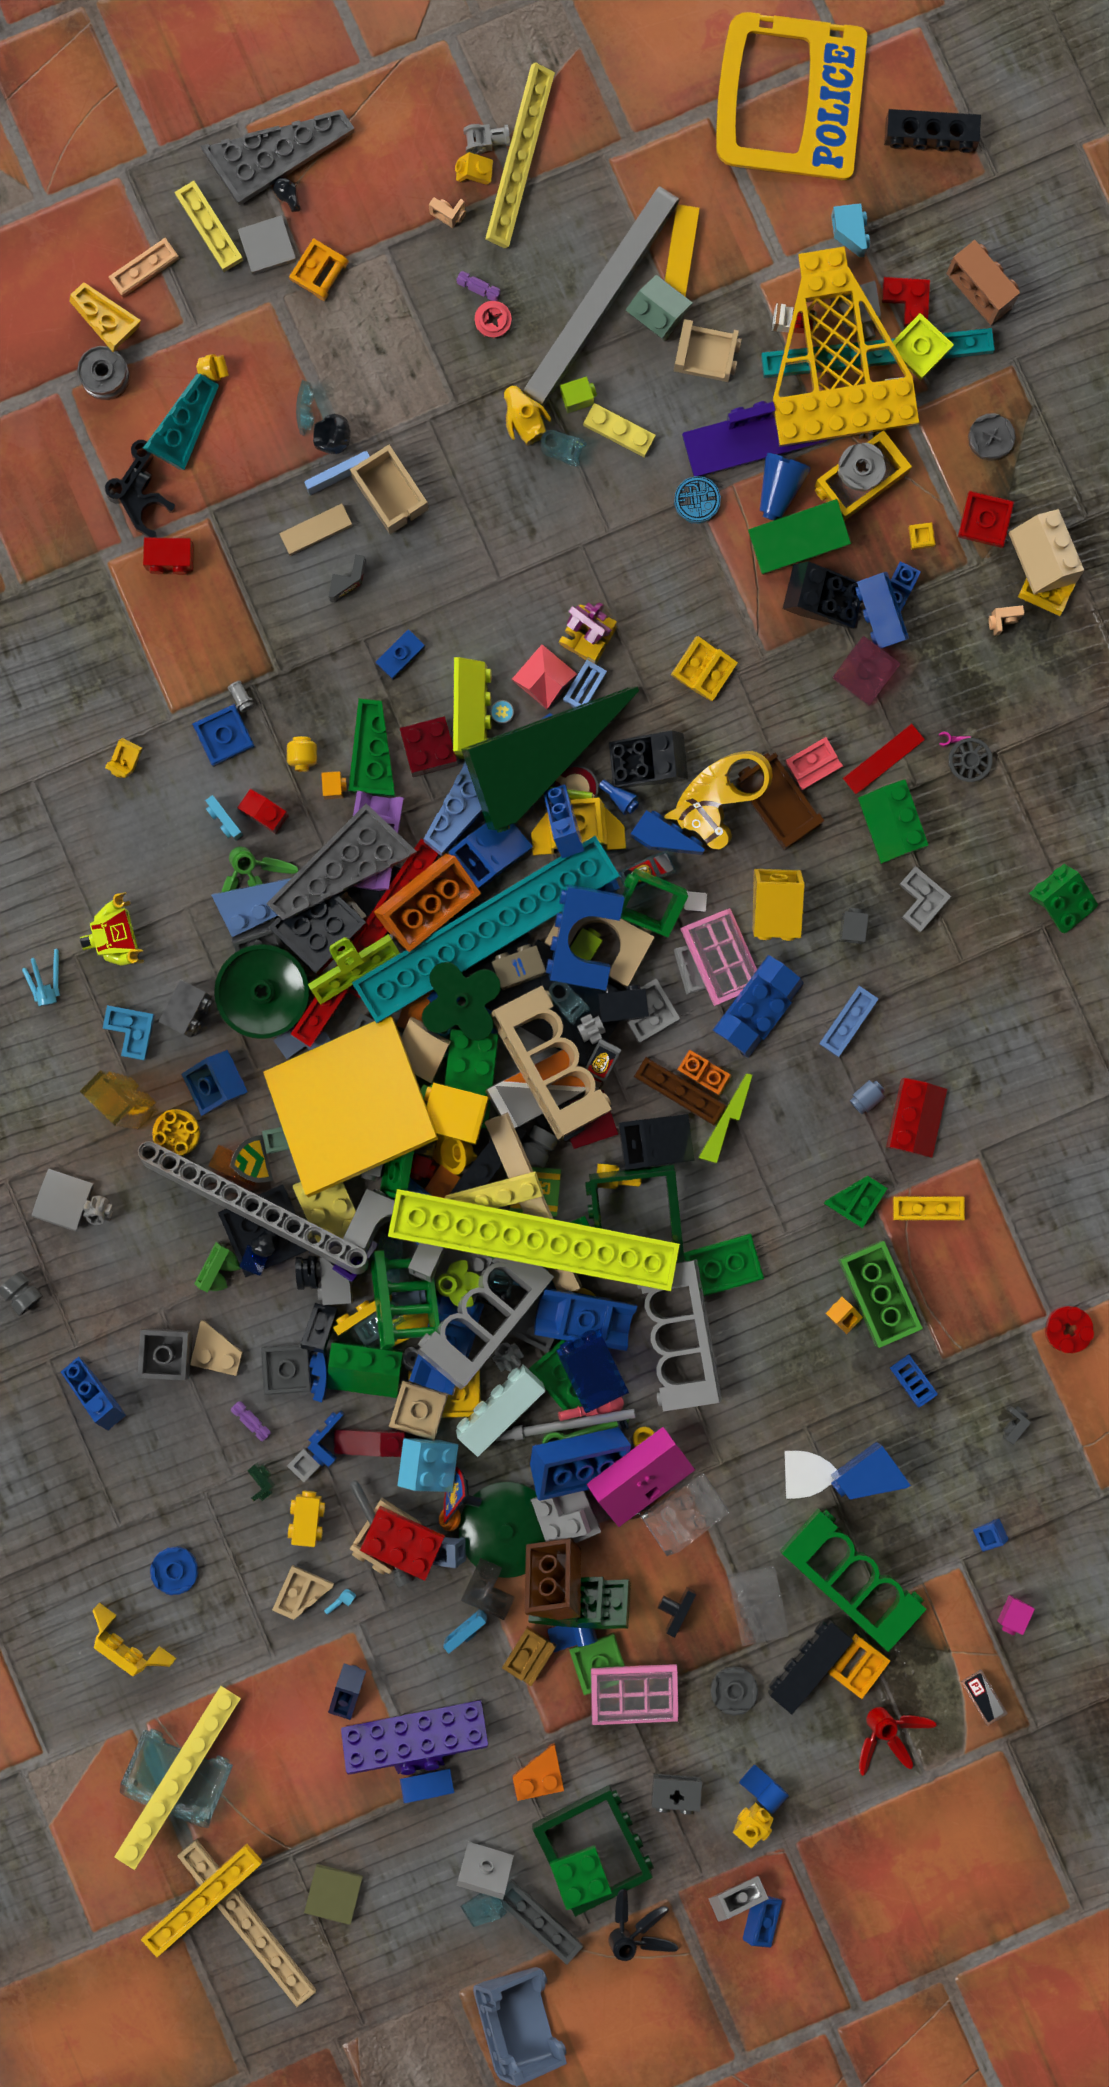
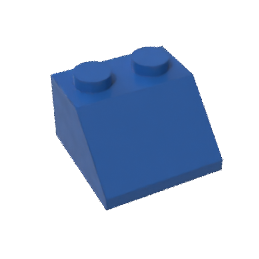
M228 1050L205 1058L181 1074L201 1116L238 1099L248 1092Z

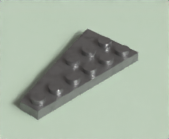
M343 110L318 115L314 119L302 122L298 120L291 122V125L283 127L275 126L244 134L243 137L232 140L228 138L221 140V143L213 145H201V149L240 206L273 185L277 179L284 178L353 134L355 129Z
M365 804L266 904L283 921H286L417 854V851L369 805Z

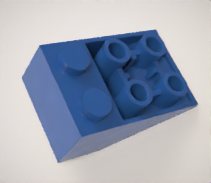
M485 823L464 838L448 853L457 858L480 891L533 848V846L514 823L510 824V829L499 833L496 830L488 829Z

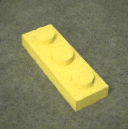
M595 403L583 423V426L644 458L656 436Z

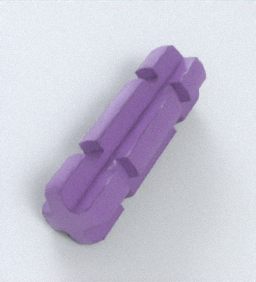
M464 271L459 273L456 280L458 285L467 286L469 290L483 297L486 295L487 299L491 301L498 300L500 296L499 288L495 286L490 287L488 283L474 276L470 277V274Z
M237 1402L231 1408V1412L236 1417L239 1416V1420L252 1433L255 1432V1436L260 1441H264L271 1434L270 1430L266 1426L263 1427L261 1425L262 1422L250 1410L247 1411L245 1409L246 1406L242 1402Z

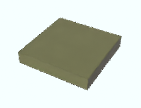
M316 1864L304 1913L351 1925L363 1875Z

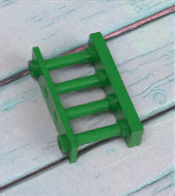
M374 1251L370 1256L381 1350L391 1349L395 1342H397V1339L420 1338L426 1333L431 1335L433 1332H437L440 1322L434 1277L432 1282L424 1280L391 1283L387 1281L386 1272L389 1269L408 1268L412 1258L388 1260V1258L384 1257V1251ZM425 1290L427 1304L404 1306L390 1304L389 1295L393 1292ZM428 1313L429 1327L399 1330L396 1327L393 1328L392 1318L394 1316Z

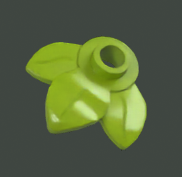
M467 1260L453 1262L449 1266L447 1273L440 1275L436 1281V1289L439 1294L449 1297L456 1306H458L461 1297L470 1290L479 1287L480 1276L473 1272H467ZM450 1280L452 1288L445 1289L443 1286L444 1281ZM472 1296L469 1297L466 1307L474 1305Z

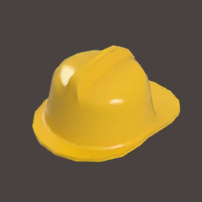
M437 1134L438 1140L428 1144L432 1158L454 1175L463 1172L464 1168L477 1158V1155L473 1152L472 1144L469 1142Z

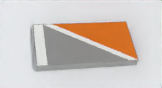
M562 1049L534 1065L544 1081L567 1069L570 1059L565 1050ZM521 1072L485 1091L498 1115L508 1112L515 1129L543 1114ZM576 1076L565 1077L547 1087L557 1106L586 1090L582 1080Z

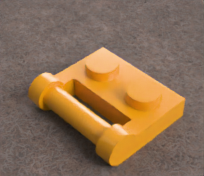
M313 238L290 274L289 279L314 294L320 300L325 301L329 295L327 292L342 268H346L349 260ZM331 259L335 264L321 286L315 285L318 277Z
M855 1633L852 1637L853 1642L828 1673L859 1698L863 1699L889 1664L890 1659ZM860 1647L865 1650L864 1654L847 1677H845L841 1672Z

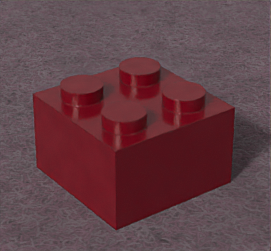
M445 716L400 728L412 777L458 766Z

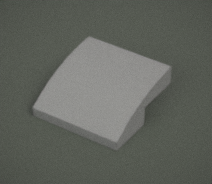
M48 1169L40 1188L32 1217L77 1232L84 1213L83 1206L85 1201L89 1199L93 1183Z

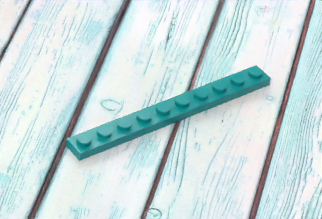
M992 328L942 333L954 344L953 348L942 359L993 354L995 351ZM884 340L865 341L866 345L885 343ZM858 342L852 343L859 348ZM843 344L828 345V347L837 353ZM846 345L840 356L851 362L857 352ZM820 346L813 347L814 355L817 353ZM807 348L791 349L788 352L787 358L806 356L808 354ZM823 349L816 359L827 366L834 356ZM887 349L866 353L868 367L898 364L892 353ZM784 350L761 353L763 378L778 377ZM860 355L853 363L857 368H862ZM836 359L830 369L832 371L844 370L847 366ZM809 363L785 365L783 376L810 373ZM815 364L816 372L824 371L821 367Z

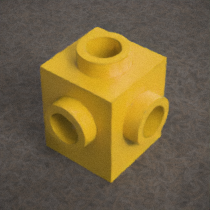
M755 1802L749 1809L745 1807L740 1812L733 1833L740 1840L752 1848L759 1840L764 1841L771 1834L772 1829L770 1827L774 1818L766 1809L761 1808Z

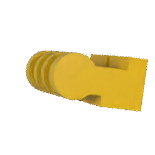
M579 605L581 608H583L590 614V612L585 609V606ZM609 617L604 622L597 618L612 630L608 636H603L597 644H591L584 638V634L580 631L576 632L568 626L565 632L574 639L570 640L562 636L558 643L582 659L589 660L597 665L606 648L605 644L608 645L617 628V621ZM583 624L581 629L588 632L590 627H588L586 624Z

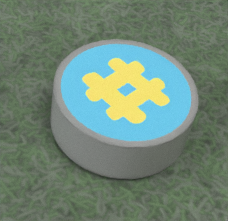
M499 700L491 707V717L497 724L504 725L513 719L514 709L508 701Z

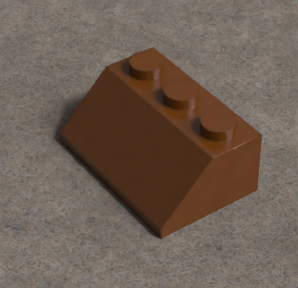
M571 1538L526 1545V1615L555 1620L580 1617L581 1548Z

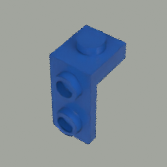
M342 1411L338 1414L333 1412L324 1422L327 1424L326 1428L322 1432L317 1429L308 1439L311 1442L308 1449L314 1454L312 1458L321 1466L326 1464L329 1467L337 1458L319 1441L345 1414Z

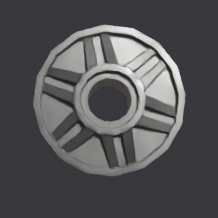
M97 346L89 349L78 362L77 372L80 382L89 395L97 399L109 400L116 398L124 392L129 383L130 374L123 357L118 351L112 352L107 346ZM102 370H109L107 375L99 376Z

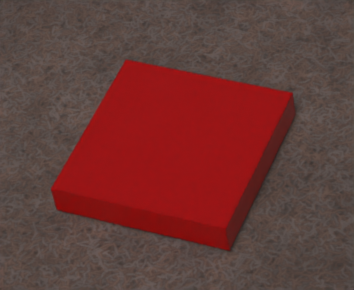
M969 491L957 537L1003 548L1014 501Z

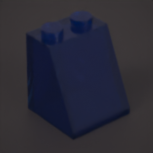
M599 1329L596 1331L589 1330L575 1341H566L556 1350L585 1413L591 1412L629 1393Z

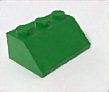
M906 779L883 786L858 798L880 864L924 850L929 846Z
M333 1341L331 1343L328 1364L327 1389L397 1398L404 1351L395 1349L381 1350L380 1347Z

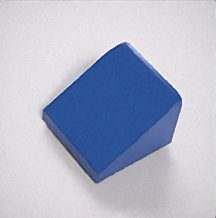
M1000 1519L973 1529L982 1552L1003 1546L1008 1541Z

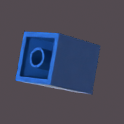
M877 1441L831 1474L834 1479L831 1484L841 1497L846 1495L849 1499L905 1489L911 1486L884 1447Z

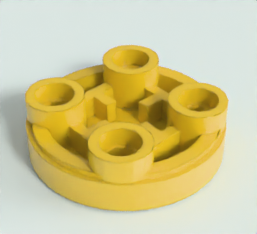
M179 1109L168 1110L161 1114L155 1121L152 1131L154 1143L180 1156H184L195 1149L201 1134L196 1118L189 1112Z

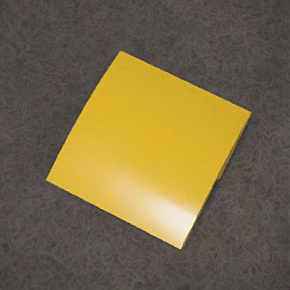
M1026 577L1018 597L1061 616L1075 584L1033 594Z
M696 636L671 676L706 699L713 701L738 662L722 650L715 649L701 637Z

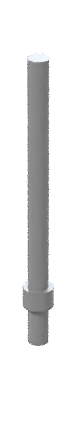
M635 1409L523 1427V1425L513 1426L512 1429L505 1430L496 1441L508 1439L517 1441L525 1439L526 1436L636 1418Z

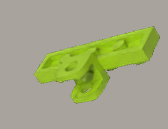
M389 934L359 953L352 942L344 937L329 947L330 954L338 966L315 979L308 986L321 1005L353 985L352 982L397 956L400 952ZM341 946H345L343 951H338Z

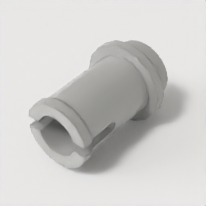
M236 681L228 686V690L237 703L236 708L238 710L246 712L254 706L252 703L253 698H249L241 681Z

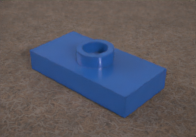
M408 629L376 661V664L393 680L425 648V645Z

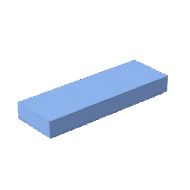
M364 451L306 480L304 483L309 495L351 476L350 469L369 458L368 452Z

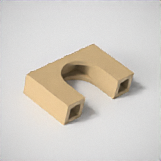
M589 916L578 920L569 932V948L579 930L591 923H603L610 926L619 937L620 952L610 969L609 979L625 988L629 986L654 940V936L651 935L652 931L641 926L637 928L630 924L631 922L620 918V921ZM555 924L545 941V944L551 946L552 937H557L558 927H555Z

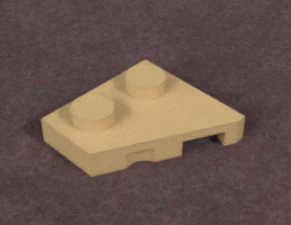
M201 1320L190 1365L237 1376L243 1352L231 1344L221 1333L212 1328L209 1323Z

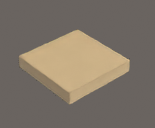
M403 1380L389 1427L435 1440L448 1394Z

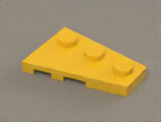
M84 282L70 295L69 302L112 352L140 327V319Z

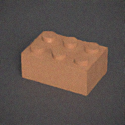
M976 240L972 241L953 257L946 273L990 325H993L1013 308L1020 294L1016 282L1007 278L1002 266L998 262H994L989 257L985 246L978 244Z

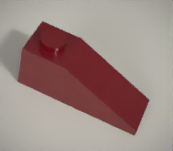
M335 1429L334 1454L401 1457L403 1439L406 1438V1432L401 1430Z

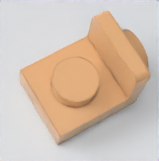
M433 197L429 203V213L453 228L466 215L465 201L460 199L454 209H452V206L443 199L438 200Z
M1023 605L994 609L991 613L992 616H989V628L993 630L994 636L1000 635L1003 631L1002 621H1004V624H1014L1024 616Z

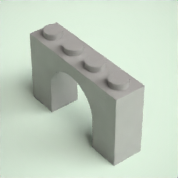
M366 1189L343 1239L360 1247L367 1254L378 1229L391 1221L395 1200L387 1198L386 1194L380 1190L374 1189L371 1191ZM419 1243L409 1264V1273L432 1282L447 1248Z

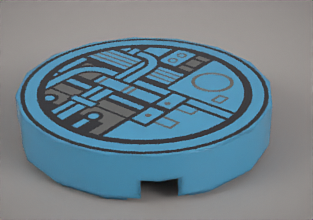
M694 476L686 479L678 486L675 492L674 505L677 513L686 521L701 524L709 521L716 515L720 507L721 496L718 487L711 480L705 477Z

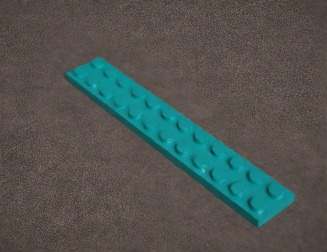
M593 836L583 842V852L565 858L560 856L431 934L410 952L407 950L403 951L352 982L375 1022L379 1023L432 991L430 972L435 965L441 962H450L463 972L556 916L557 913L562 912L563 904H559L561 890H566L567 884L598 890L620 877L597 837Z

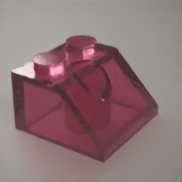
M863 636L832 679L870 706L901 663Z

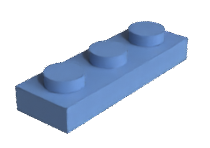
M858 986L819 1045L839 1057L878 1001V998L861 986Z

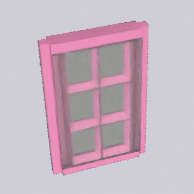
M726 909L680 928L713 1005L716 1006L737 997L757 971V968L731 909Z
M677 1664L591 1668L592 1725L678 1721Z

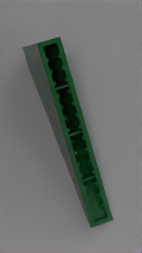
M638 686L627 687L462 748L461 750L488 829L496 830L497 833L510 829V824L516 823L639 692Z

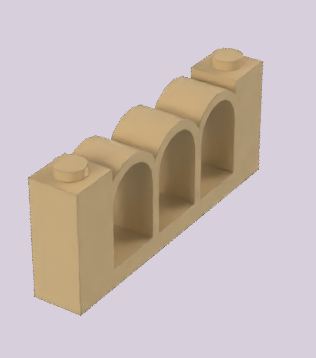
M540 986L493 1010L490 1016L559 1140L606 1115L612 1109L609 1097L602 1093L601 1089L595 1091L593 1075L585 1068L577 1067L579 1062L578 1049L572 1041L560 1037L563 1033L561 1018L556 1012L551 1010L553 998L548 990L545 991L543 986ZM534 1019L548 1021L553 1029L552 1039L527 1052L515 1029ZM553 1047L565 1050L570 1059L568 1068L543 1081L531 1058ZM576 1076L585 1085V1095L582 1099L559 1110L547 1087L565 1077Z

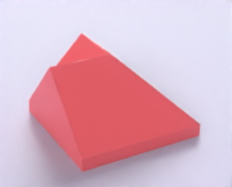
M541 645L512 678V681L548 710L577 676V673L544 645Z

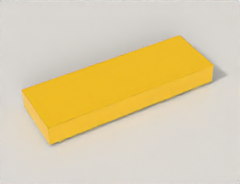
M893 1197V1220H965V1197Z

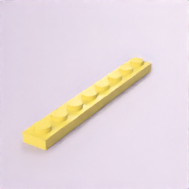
M536 62L530 67L485 240L502 248H507L510 245L555 72Z
M220 1686L116 1853V1859L133 1870L137 1868L241 1700L240 1697Z

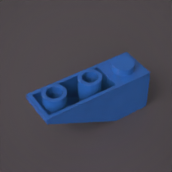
M564 784L545 791L543 794L552 834L561 857L565 858L583 852L584 847L566 785Z
M646 810L630 834L631 838L649 850L702 855L705 851L701 841L693 836L689 839L682 834L684 831L673 823L671 826L663 821L664 817L656 811L650 813Z
M79 1356L61 1371V1374L96 1424L109 1430L126 1416L115 1398Z

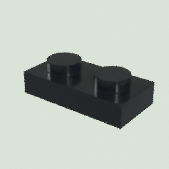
M318 1303L314 1304L301 1341L302 1349L325 1353L339 1313L338 1308Z

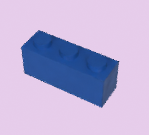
M888 572L858 581L856 593L859 600L864 602L866 609L863 610L866 622L871 623L873 632L870 634L873 644L878 645L879 649L909 639Z

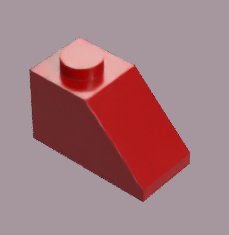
M252 789L248 791L237 809L274 834H277L289 816L284 809Z

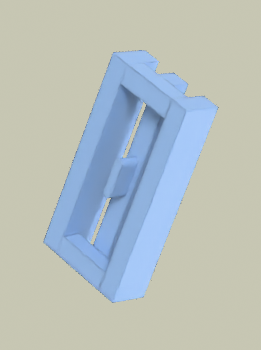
M586 660L563 701L571 704L573 707L581 705L578 702L596 672H599L597 680L582 704L590 702L607 671ZM588 667L592 668L575 699H571Z

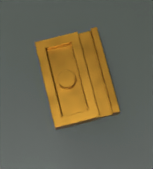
M527 1626L502 1666V1669L519 1680H523L531 1687L557 1644L550 1642L546 1637Z

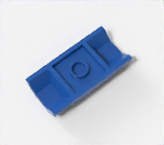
M768 955L714 1027L713 1031L740 1050L745 1057L749 1058L761 1040L767 1037L792 1003L790 1001L804 984L802 979L783 963Z
M545 1288L538 1302L534 1335L627 1351L628 1333L637 1305L613 1301V1299Z
M441 1294L438 1295L437 1306L439 1322L441 1323L450 1315L458 1313V1306L454 1305L449 1297L442 1296ZM474 1302L473 1306L466 1307L470 1317L477 1323L479 1322L484 1304ZM459 1321L449 1322L445 1329L446 1339L468 1358L476 1334ZM418 1354L409 1381L445 1394L454 1395L456 1385Z

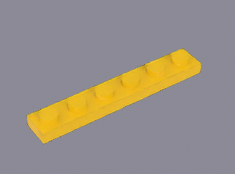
M246 1843L147 1932L141 1941L156 1957L160 1956L257 1869L263 1861Z

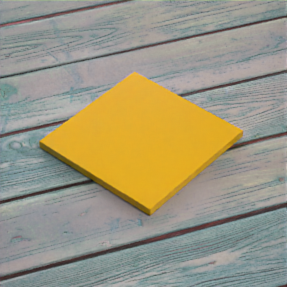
M392 1015L379 1023L371 1022L263 1072L302 1187L308 1198L438 1140Z

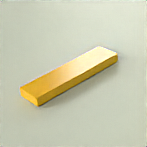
M677 204L665 282L686 297L700 208Z

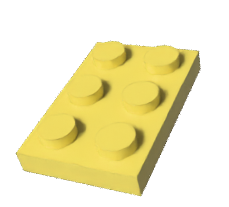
M301 1182L294 1184L293 1189L307 1220L343 1239L356 1212L344 1182L309 1198L305 1195ZM314 1235L317 1242H319L321 1240V1237L318 1235Z

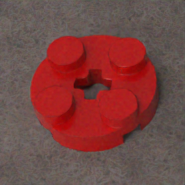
M1059 1307L1051 1312L1047 1319L1045 1336L1053 1348L1063 1353H1077L1084 1350L1094 1337L1091 1318L1078 1307ZM1067 1323L1070 1326H1075L1072 1336L1070 1334L1065 1335L1063 1332L1066 1329L1065 1324Z

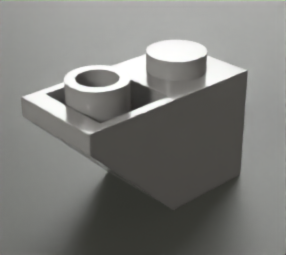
M320 1257V1262L316 1263V1275L321 1277V1286L317 1288L318 1300H322L323 1305L353 1303L352 1282L332 1269L335 1265L334 1263Z

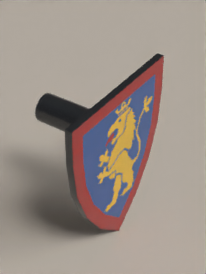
M457 1466L455 1468L453 1491L445 1492L444 1496L445 1524H447L462 1503L480 1507L482 1502L480 1497L469 1495L468 1480L465 1479L463 1471Z

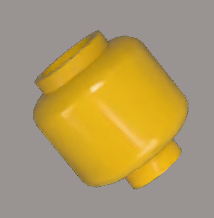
M293 737V741L287 744V764L295 767V771L307 772L309 767L316 765L317 744L311 741L310 737Z

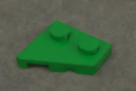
M865 1176L828 1198L823 1204L860 1228H863L888 1188L871 1177Z

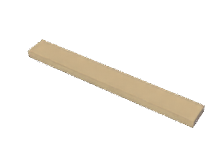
M508 1112L485 1121L508 1178L533 1172ZM544 1196L519 1202L524 1214L553 1219ZM547 1268L548 1272L554 1276L552 1281L557 1291L572 1292L582 1287L577 1273Z
M198 1839L194 1840L177 1855L199 1885L220 1868ZM236 1887L216 1904L296 2007L300 2006L316 1992V1988Z

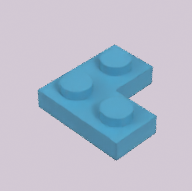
M107 1005L103 1029L125 1033L121 1056L146 1061L155 1015Z

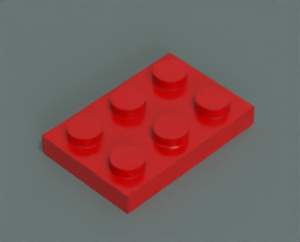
M380 1506L360 1551L425 1581L445 1535Z

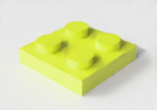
M921 313L893 341L907 368L920 380L954 346Z

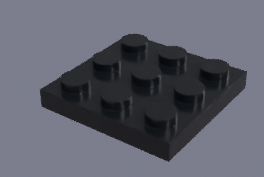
M335 895L286 921L278 917L269 928L319 975L334 960L330 954L329 947L344 937L352 942L368 924L338 895ZM341 946L338 951H343L345 946Z
M284 1184L258 1195L297 1215ZM255 1203L250 1204L247 1210L253 1212L258 1209L259 1205ZM228 1209L218 1212L245 1278L308 1251L278 1235L276 1252L268 1257H260L253 1253L251 1241L261 1235L265 1228ZM272 1214L268 1217V1221L276 1222L280 1216ZM292 1225L288 1231L296 1233L300 1230V1226Z

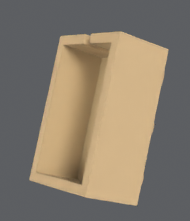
M387 445L350 469L352 478L389 534L406 525L408 517L412 521L429 510L428 502L390 445Z

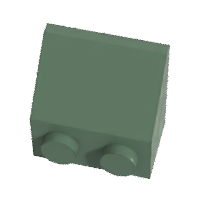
M655 275L639 290L626 308V311L654 334L666 341L693 302L659 276Z

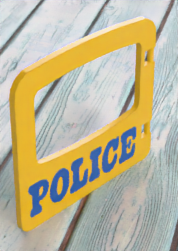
M752 12L736 15L730 22L718 92L716 152L720 160L733 167L835 180L850 179L855 163L867 45L866 30L859 26L836 25L829 22L775 15L767 16ZM760 21L773 22L772 29L759 27ZM830 30L842 31L843 37L830 36ZM749 34L800 39L807 41L809 44L808 99L799 150L796 153L745 148L738 146L736 143L735 125L738 82L743 50Z

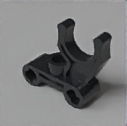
M137 440L131 446L134 462L121 480L112 478L106 483L105 492L112 503H122L137 532L149 538H157L156 532L148 529L142 523L143 511L150 505L159 504L165 507L169 513H173L175 511V504L166 500L159 493L142 494L153 476L146 471L153 459V454L146 450L147 455L139 457L137 451L143 448L147 441ZM112 488H122V492L120 494L115 493L114 495H112L110 493Z

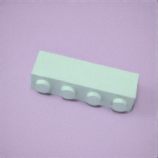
M524 1365L519 1369L515 1368L507 1377L508 1380L502 1385H497L492 1390L491 1396L485 1402L481 1401L474 1408V1413L469 1418L465 1417L457 1425V1438L477 1457L545 1392L543 1383Z

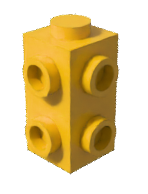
M302 1491V1494L296 1496V1500L291 1501L290 1514H294L293 1524H289L288 1538H292L291 1545L315 1547L317 1541L322 1540L323 1527L319 1526V1519L324 1517L325 1503L321 1502L322 1496H316L317 1492Z

